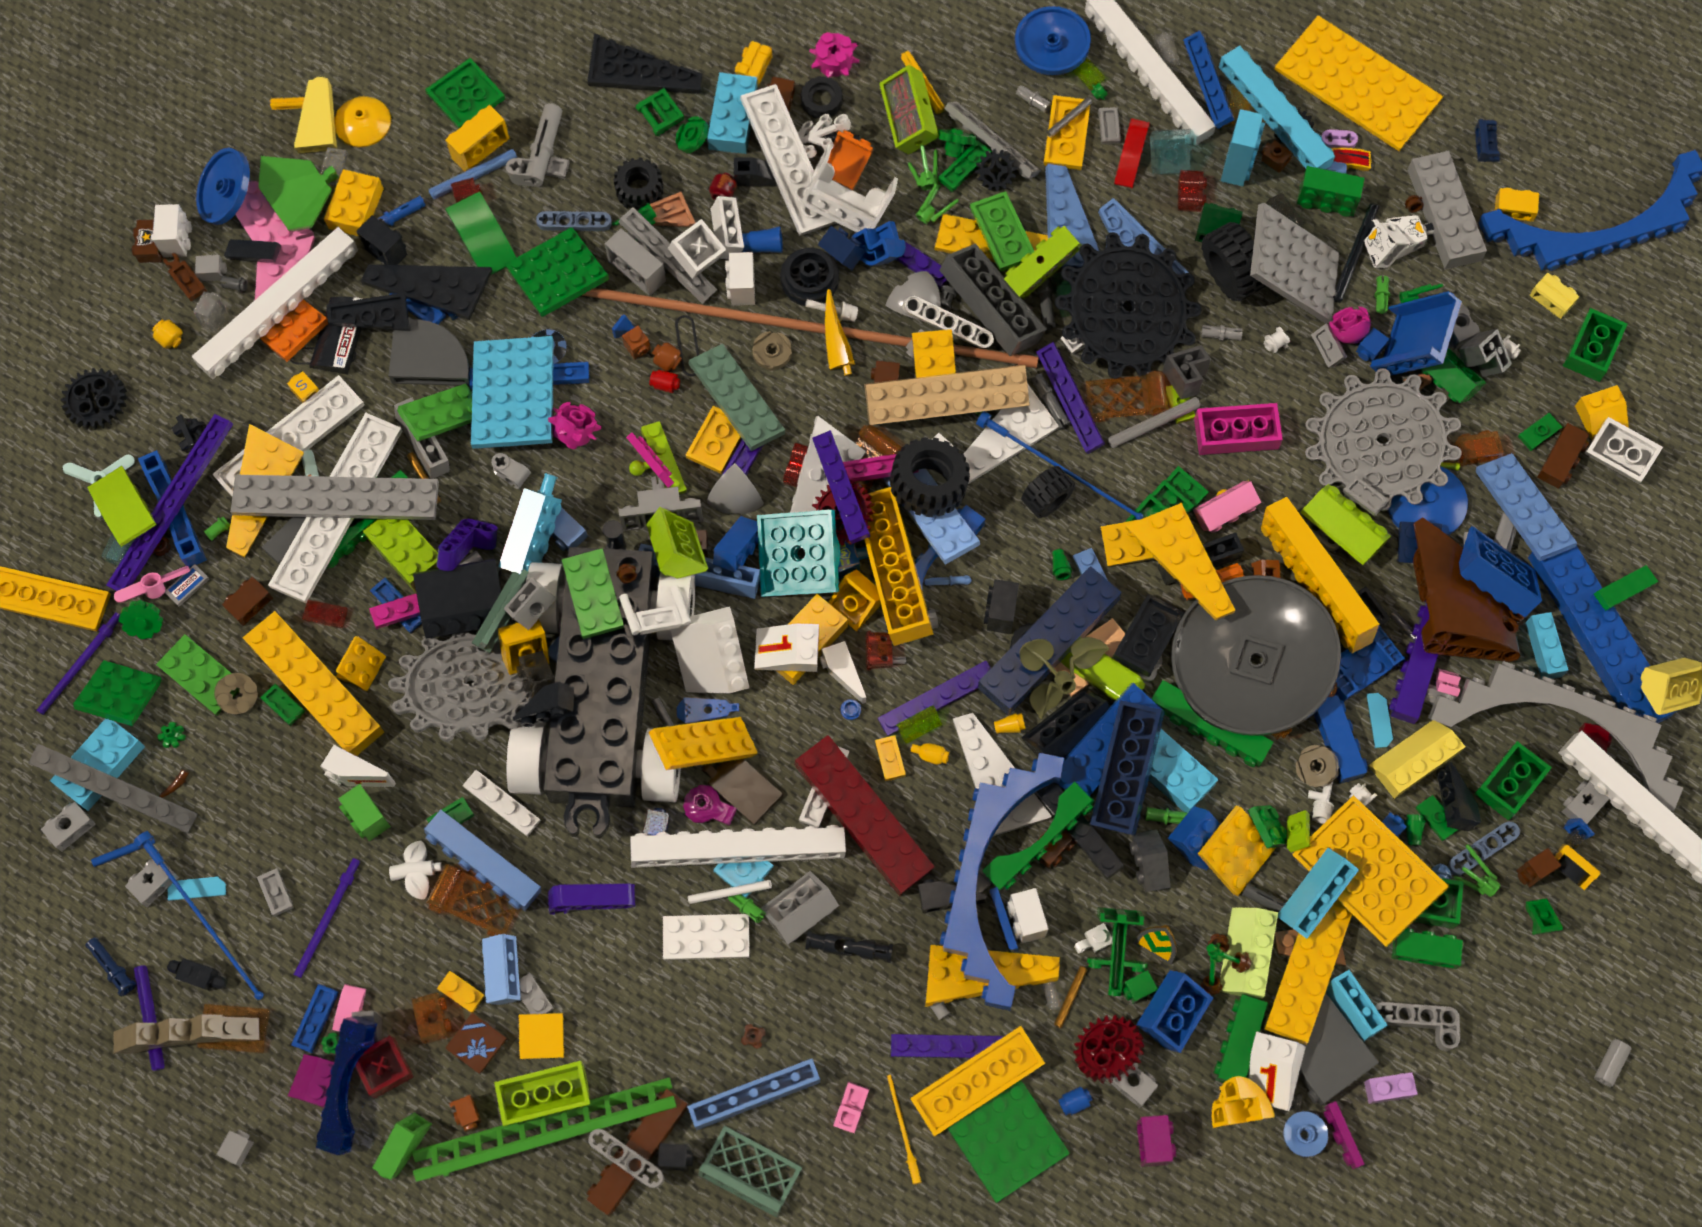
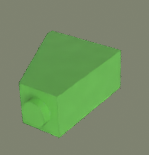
M415 1112L397 1122L373 1169L378 1171L381 1177L390 1180L399 1175L412 1156V1151L416 1150L432 1123Z

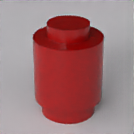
M658 370L651 373L649 384L654 389L674 393V390L679 389L680 379H678V375L675 373Z

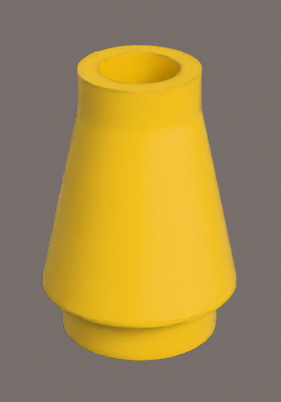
M1014 713L1001 720L994 721L996 734L1021 733V730H1026L1022 713Z

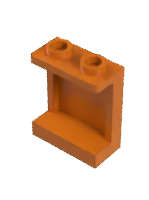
M846 130L843 132L838 131L828 163L834 167L832 180L854 190L873 152V148L870 142L864 139L859 141L853 138L854 135Z

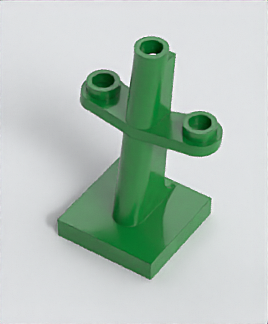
M1098 907L1097 916L1102 922H1113L1111 958L1087 957V963H1089L1091 968H1102V965H1110L1108 995L1121 996L1124 966L1132 967L1134 972H1145V968L1148 967L1146 962L1124 959L1127 925H1144V915L1141 911Z

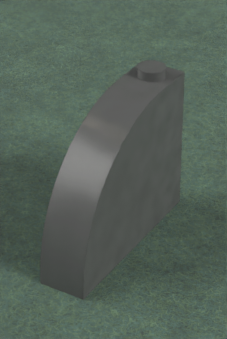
M409 318L410 331H393L388 375L392 384L460 386L466 383L467 386H470L468 359L460 342L448 330L430 321Z
M1325 993L1308 1044L1304 1045L1305 1051L1299 1071L1302 1082L1309 1090L1307 1093L1309 1098L1315 1104L1318 1102L1320 1106L1379 1063Z

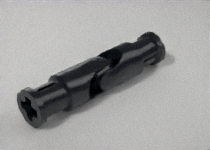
M808 930L805 950L814 948L823 950L824 953L853 956V953H855L862 959L873 960L875 958L887 960V963H891L893 944H878L873 940L867 939L855 942L856 939L852 937L829 933L820 935ZM838 939H848L844 944V953L839 952L835 948V943ZM876 950L886 951V953L876 952Z

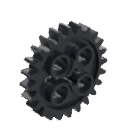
M92 368L91 373H89L85 369L83 376L77 373V379L70 378L72 381L71 385L65 384L68 391H62L65 397L61 398V402L64 404L61 407L65 411L66 417L79 428L83 425L88 430L91 425L96 430L97 425L104 428V423L106 422L112 425L111 419L118 420L116 414H123L124 412L121 407H127L123 401L128 399L125 394L127 390L124 387V383L121 379L119 380L116 374L113 375L110 370L105 373L103 368L99 372ZM90 384H91V387H92V391H93L94 394H95L94 398H93V394H92V392L90 391V388H89V385H90ZM94 399H95L96 404H97V406H98V408H99V411H100L98 414H97L96 406H95V404L93 403Z

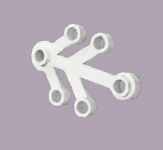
M825 114L820 117L815 126L812 121L805 122L798 131V135L802 144L809 142L820 145L824 151L828 144H830L833 149L834 143L832 140L821 137L837 130L841 132L844 130L848 131L851 127V121L846 114H842L836 117L834 124L831 125L832 119L830 115ZM803 145L808 158L816 155L817 151L813 145Z

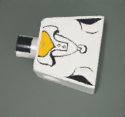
M1416 215L1389 218L1385 222L1395 224L1411 243L1398 258L1424 247L1427 235L1434 233L1432 223L1422 225L1419 217Z
M1378 219L1368 223L1371 233L1367 236L1364 243L1375 268H1388L1411 243L1393 223H1380Z

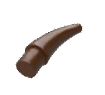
M182 769L170 786L159 794V797L163 798L177 790L186 781L185 779L189 772Z

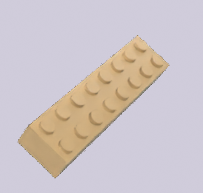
M1025 365L864 384L870 425L1030 406Z

